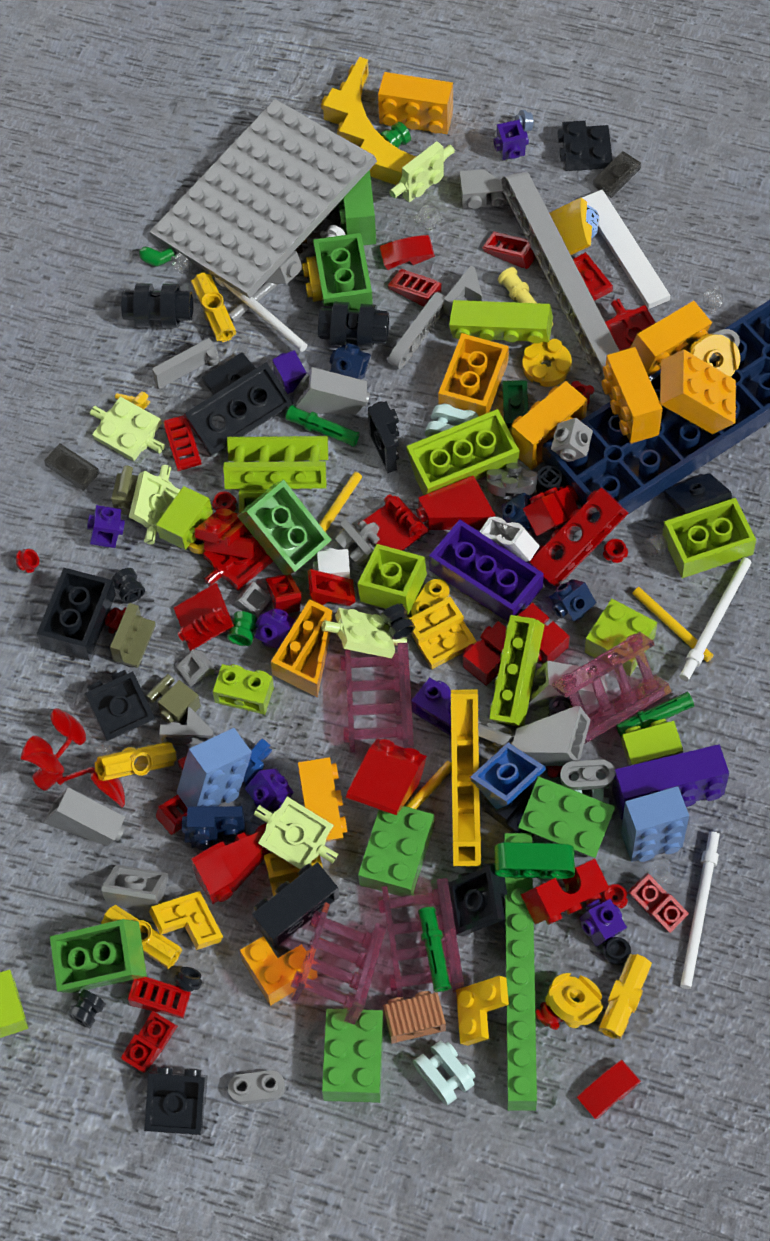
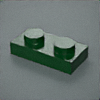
M527 380L502 381L503 417L508 428H512V423L517 417L524 416L529 412Z

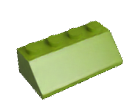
M498 409L406 446L415 479L423 495L473 475L476 480L487 476L488 470L506 468V465L509 463H517L520 453Z

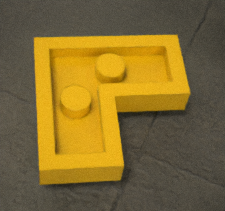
M200 891L151 906L149 910L160 935L185 927L196 950L219 943L223 938Z
M500 975L456 990L460 1044L468 1046L489 1039L487 1012L509 1005L507 978Z

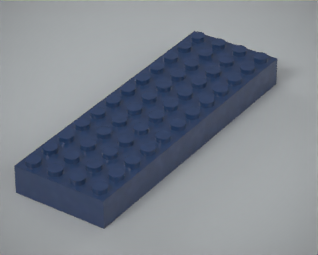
M770 300L725 328L736 332L740 339L738 346L740 365L738 370H735L731 376L736 380L735 424L711 434L662 406L659 435L630 444L627 435L622 434L619 426L618 414H613L609 402L580 420L593 430L586 457L567 462L551 450L554 438L543 444L542 461L547 466H555L561 471L562 484L564 486L570 485L574 488L579 497L578 502L582 507L587 502L588 496L593 491L599 490L602 487L630 514L770 422ZM661 369L649 376L659 401ZM595 512L592 515L595 522L600 518V512Z

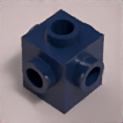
M345 344L332 352L329 361L332 364L330 372L361 380L365 378L371 354L360 351V347L356 345Z
M523 492L502 504L503 520L506 523H518L529 532L532 526L523 508L531 504L529 499L533 496Z
M575 579L559 585L556 588V592L549 596L553 603L552 609L554 613L561 619L564 618L571 621L583 618L586 615V611L597 603L586 583Z

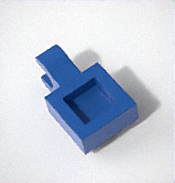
M263 738L251 750L252 754L244 781L242 782L246 786L265 767L261 760L268 757L272 752L269 748L271 745Z

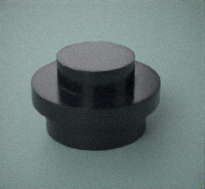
M620 937L610 938L603 947V955L611 964H623L631 954L629 943Z
M182 967L174 977L178 987L187 992L198 990L202 985L201 973L191 967Z

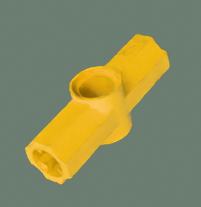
M204 272L197 274L191 280V284L203 309L204 318L209 322L217 341H229L236 335V330L224 305L223 296L218 292L211 274Z
M170 742L137 749L127 747L122 752L97 757L95 772L102 781L133 774L143 776L151 770L173 766L177 760L176 751Z
M117 905L107 910L101 924L122 919L139 921L140 932L148 934L147 938L142 940L143 953L167 969L174 966L182 952L180 946L160 935V933L152 929L148 922L138 920Z
M630 954L619 980H616L608 999V1007L598 1031L609 1038L621 1040L631 1014L636 1011L643 993L642 987L652 966V962L647 960L646 957L639 954Z

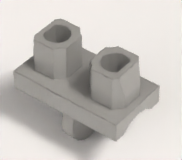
M344 519L340 523L343 529L335 537V540L344 549H348L356 542L358 547L350 554V557L356 564L362 566L369 561L374 551V547L370 544L369 540L374 544L380 540L376 535L379 531V526L374 522L367 525L365 521H362L358 525L362 529L360 532L354 524H350Z

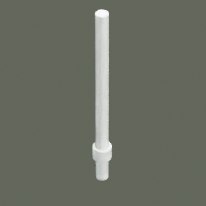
M215 277V281L219 285L227 287L300 352L306 350L307 344L253 297L249 299Z
M744 557L738 565L696 646L689 651L685 659L686 664L679 675L681 680L689 681L695 668L699 667L704 659L703 653L752 563L750 559Z
M709 832L706 851L702 852L701 864L703 867L680 987L684 989H691L713 868L717 866L719 856L716 852L720 834L717 832Z

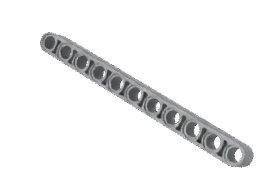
M522 171L503 176L501 179L502 190L602 387V380L605 377L603 366H606V356L619 352V349L529 173Z

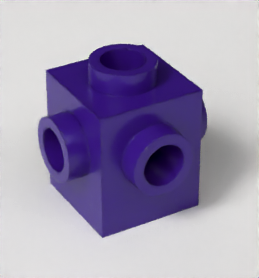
M519 119L497 124V137L493 138L495 151H500L502 160L525 156L526 145H529L527 132L523 131Z
M96 505L94 515L89 514L87 530H91L90 544L110 548L116 547L118 535H123L125 520H120L121 509Z
M272 609L261 614L257 619L255 627L258 629L255 638L261 640L262 644L269 648L279 649L296 620L289 617L288 613L281 609Z
M277 768L259 771L245 788L254 800L256 807L258 808L261 805V807L269 812L277 811L286 797L290 798L294 793L288 785L287 779L280 774Z
M599 899L585 907L587 912L579 917L584 933L590 936L595 947L617 936L627 928L622 919L620 909L613 904L611 899L603 903Z

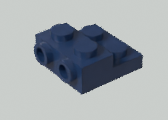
M188 807L187 816L182 817V832L185 833V843H191L192 848H197L198 850H207L219 843V837H223L226 840H236L237 835L244 832L246 834L243 807Z

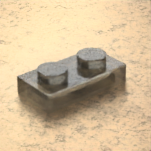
M622 151L593 180V186L598 190H603L607 196L612 198L641 169V162Z
M61 443L44 460L45 466L83 491L99 475V469Z

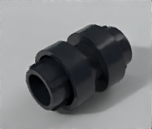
M137 283L134 290L122 292L123 320H134L136 327L152 328L154 320H161L163 328H179L181 321H192L194 310L193 294L191 291H181L179 284H163L161 291H154L153 284Z
M334 301L333 306H322L320 308L318 337L330 340V344L333 346H343L350 339L357 340V346L360 348L373 349L374 344H385L388 340L389 313L377 310V305L361 303L360 310L358 311L350 310V302Z

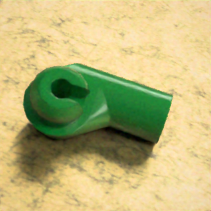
M145 246L139 251L141 260L154 267L176 259L172 248L159 252Z

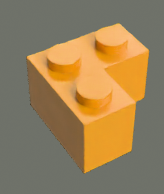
M264 936L240 949L243 964L270 1006L318 978L316 965L302 944L277 958Z

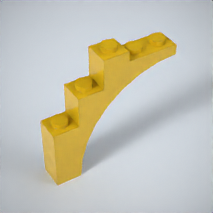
M359 57L356 64L351 65L346 82L343 81L339 90L332 88L328 96H324L321 103L324 120L338 124L337 135L375 156L377 162L370 169V177L397 185L401 181L402 168L416 158V156L404 152L386 141L367 118L361 99L363 87L369 75L368 59Z
M478 689L451 690L453 866H481L479 789L470 779L479 769Z

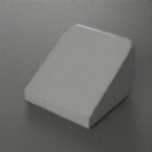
M253 581L244 587L233 603L240 609L258 618L272 597Z
M194 649L176 666L189 686L195 685L216 670L202 651Z

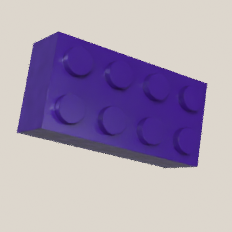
M462 520L455 524L429 555V571L507 622L510 620V615L518 616L525 610L543 588L544 573Z
M720 744L615 769L612 793L621 820L623 819L625 801L677 786L685 806L689 807L695 804L696 801L704 799L713 801L724 795L729 770Z

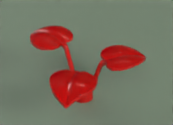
M55 708L50 715L51 722L59 733L66 736V741L59 751L53 754V749L47 741L39 736H32L26 741L21 753V760L29 761L40 767L32 775L34 783L41 790L47 791L56 782L62 785L65 781L91 773V779L94 784L123 808L125 805V794L119 778L102 781L98 778L94 767H89L63 777L64 767L59 762V757L72 741L82 745L86 741V733L76 718L59 708Z

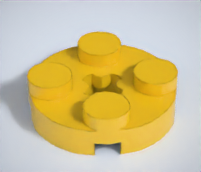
M709 334L701 337L691 346L690 353L713 366L712 363H709L711 355L714 353L716 356H720V360L716 361V366L714 367L731 377L735 370H738L740 353L736 344L731 342L729 338L719 334Z
M551 339L549 342L533 343L525 348L522 369L528 380L531 382L534 380L540 383V386L552 387L561 384L567 378L571 370L572 358L570 352L562 345L560 340ZM543 360L552 361L550 367H547L546 364L541 365Z
M563 973L557 976L550 985L545 998L546 1004L571 1028L591 1024L597 1019L603 1008L601 1004V991L587 977L580 975L579 978L570 977L572 973ZM577 997L580 1001L575 1002L572 998Z

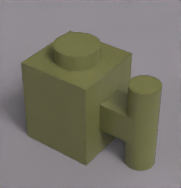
M128 465L123 466L122 474L117 473L111 498L113 508L121 509V514L129 515L138 479V475H132L133 468Z
M167 674L146 695V698L151 703H154L161 697L158 701L161 718L167 723L177 722L183 725L187 721L188 707L194 712L201 707L199 695L180 680L172 688H169L175 680Z

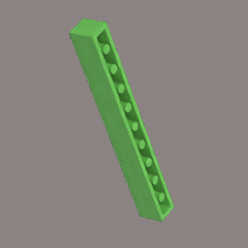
M505 833L504 843H532V833ZM505 877L508 894L505 896V955L509 1005L506 1006L508 1111H536L534 921L521 897V894L533 889V878Z

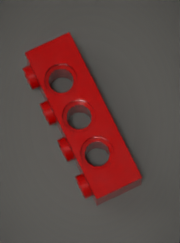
M601 487L588 496L585 505L581 509H576L569 516V521L563 527L556 529L552 533L551 540L545 546L539 547L529 562L536 569L544 573V577L549 583L558 587L629 512ZM595 512H600V518L592 523V515ZM581 530V538L573 541L574 533ZM559 549H564L562 558L556 560V552Z

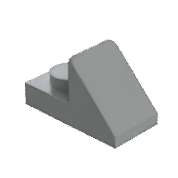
M470 266L444 298L445 314L451 316L453 300L482 301V293L475 267Z
M188 707L187 725L177 722L160 725L159 735L161 743L170 742L174 746H196L214 737L213 730L190 707Z

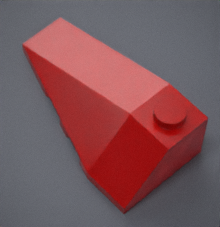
M267 823L260 825L252 835L245 834V832L236 836V840L233 843L225 845L224 842H220L191 858L196 880L212 905L218 901L224 902L233 895V892L264 860V855L271 852L258 844L266 831Z

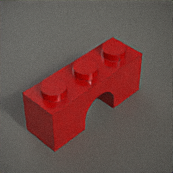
M595 858L575 867V875L573 877L563 879L566 891L561 889L557 879L554 878L521 894L535 925L546 921L547 925L552 924L563 918L562 912L566 911L567 915L580 910L582 908L581 902L585 901L589 905L602 898L600 893L609 889V886Z

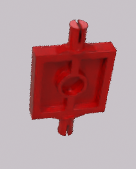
M620 299L611 302V306L617 315L605 321L619 351L629 349L638 333L656 323L646 305L636 309L625 310Z
M259 543L252 559L205 551L203 553L204 559L213 566L214 570L203 579L208 586H211L217 580L223 578L239 590L270 565L273 560Z

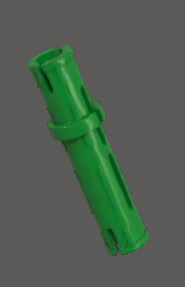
M293 405L287 411L285 419L304 426L307 431L311 432L314 430L352 447H355L359 440L360 432L318 416V413H309Z
M687 691L645 711L639 710L636 712V715L615 723L617 732L622 738V735L626 734L625 731L629 728L641 726V729L648 728L655 721L668 719L682 711L693 708V699Z
M424 907L418 910L423 932L420 935L421 941L425 942L433 991L444 992L451 989L441 941L443 932L439 930L436 908Z

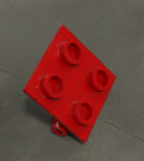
M391 494L384 498L385 505L363 520L367 525L374 522L379 526V531L376 535L380 540L376 544L402 551L429 532V529L421 523L419 518L398 496H392Z
M217 583L174 607L181 627L178 636L182 641L186 640L190 651L234 626Z

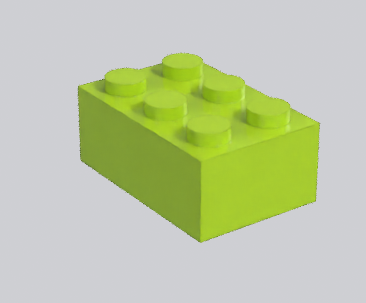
M736 498L664 521L662 537L681 578L751 556L754 553L756 538Z

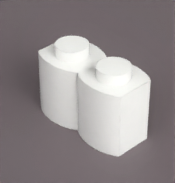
M499 517L488 518L480 530V533L525 562L530 561L539 548V544L522 525L514 522L506 523L505 520Z

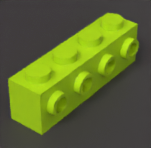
M453 300L449 327L452 337L457 339L463 333L489 341L505 340L507 342L530 341L532 343L549 342L553 315L550 304Z
M510 615V620L506 627L504 649L500 657L499 674L495 681L494 698L490 706L489 719L500 724L517 727L525 725L545 625L536 619Z

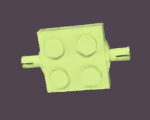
M436 141L402 168L401 181L389 190L390 195L393 198H397V196L403 193V198L408 202L423 195L426 189L433 184H437L444 176L445 159L455 153L454 148L449 144L443 149V146Z
M119 397L113 407L107 412L97 406L91 409L90 415L101 420L99 426L92 434L94 440L126 458L135 461L139 454L147 449V447L157 451L159 454L164 450L165 444L154 439L155 432L162 424L161 419L122 397Z
M168 465L161 466L159 476H154L146 471L138 475L129 518L147 528L144 542H147V544L155 543L156 533L158 532L156 524L180 491V489L169 482L172 468L168 467Z
M338 608L335 614L337 623L324 620L322 623V631L336 633L341 639L344 649L392 659L396 651L394 646L405 648L407 645V637L397 640L392 639L389 634V626L384 624L381 616L377 614L371 615L354 609Z
M286 797L281 807L274 813L269 812L261 807V805L258 806L257 810L264 813L265 816L255 811L254 816L267 823L266 831L258 844L301 870L307 864H311L319 855L333 864L335 859L326 853L335 858L339 855L325 846L326 838L334 825L291 798Z

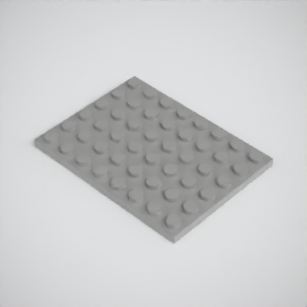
M274 99L153 227L150 234L154 239L172 248L173 251L250 299L372 168L377 160L373 154Z

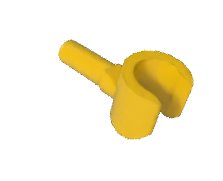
M143 391L136 397L119 393L115 395V399L122 397L142 409H145L151 403V401L147 400L148 394Z

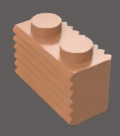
M422 991L417 993L415 998L404 1000L403 997H397L389 1000L388 1004L383 1005L391 1044L446 1031V1023L438 992L431 994V991Z

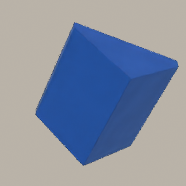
M508 742L480 767L470 779L497 810L513 801L546 768Z

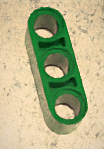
M506 842L499 843L494 847L495 875L499 877L567 879L575 875L574 847L572 845Z

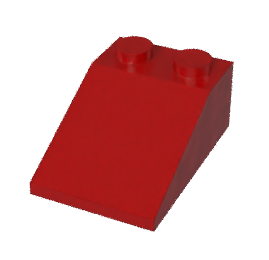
M376 739L361 763L347 791L346 798L397 816L420 784L427 756L421 754L416 749L395 745L390 740Z

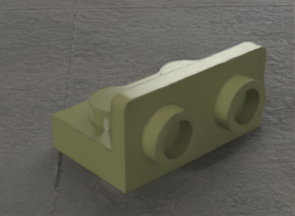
M128 604L110 646L115 662L135 668L139 667L156 627L155 621L141 616L138 605Z

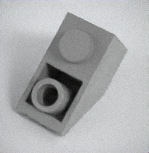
M484 169L460 171V193L463 209L510 205L502 190L501 180Z

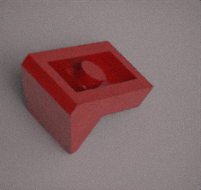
M312 569L308 571L310 595L314 602L321 605L333 602L346 606H351L356 602L353 579Z
M291 574L266 579L267 589L272 597L274 609H281L288 614L300 611L301 592Z

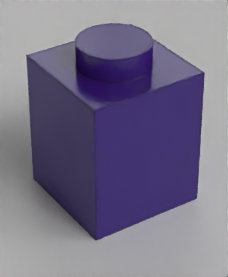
M295 350L289 353H282L272 359L275 376L287 394L294 392L307 374Z

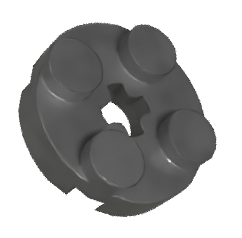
M509 463L506 465V468L487 471V490L496 496L505 497V493H514L513 498L523 492L530 495L536 491L537 473L521 468L519 463Z

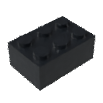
M63 568L37 631L41 648L90 661L116 596L113 581Z
M318 862L313 866L310 863L304 866L297 873L298 878L291 883L289 881L284 882L275 890L277 894L269 901L267 898H264L254 906L255 912L252 913L254 924L274 949L339 898L338 886Z

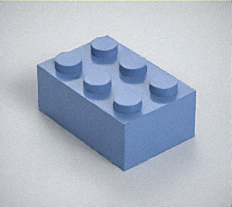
M235 728L188 749L177 789V794L187 808L218 806L224 802L230 803L239 796L252 751Z
M678 786L625 801L621 835L631 862L637 860L645 862L654 858L655 855L664 852L665 854H673L683 847L689 813Z

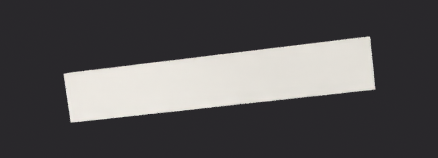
M600 190L582 197L587 201V205L598 212V231L647 308L650 309L669 301V292L604 191Z

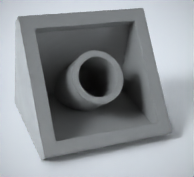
M115 865L102 886L106 905H117L121 908L149 912L151 906L163 902L168 873Z

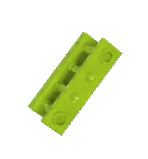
M328 436L227 437L228 461L234 462H224L225 489H269L273 484L285 480L291 489H320L327 487L326 461L320 460L329 459Z

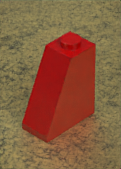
M474 475L418 497L416 513L421 523L425 522L429 530H451L459 520H462L476 530H481L488 518L495 517Z

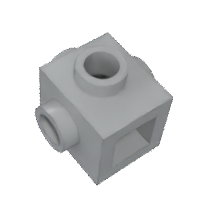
M577 418L558 423L551 450L567 462L586 457L593 430Z

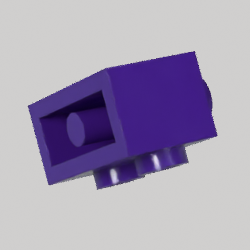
M429 677L411 701L412 712L451 736V690L444 682L440 680L435 681Z

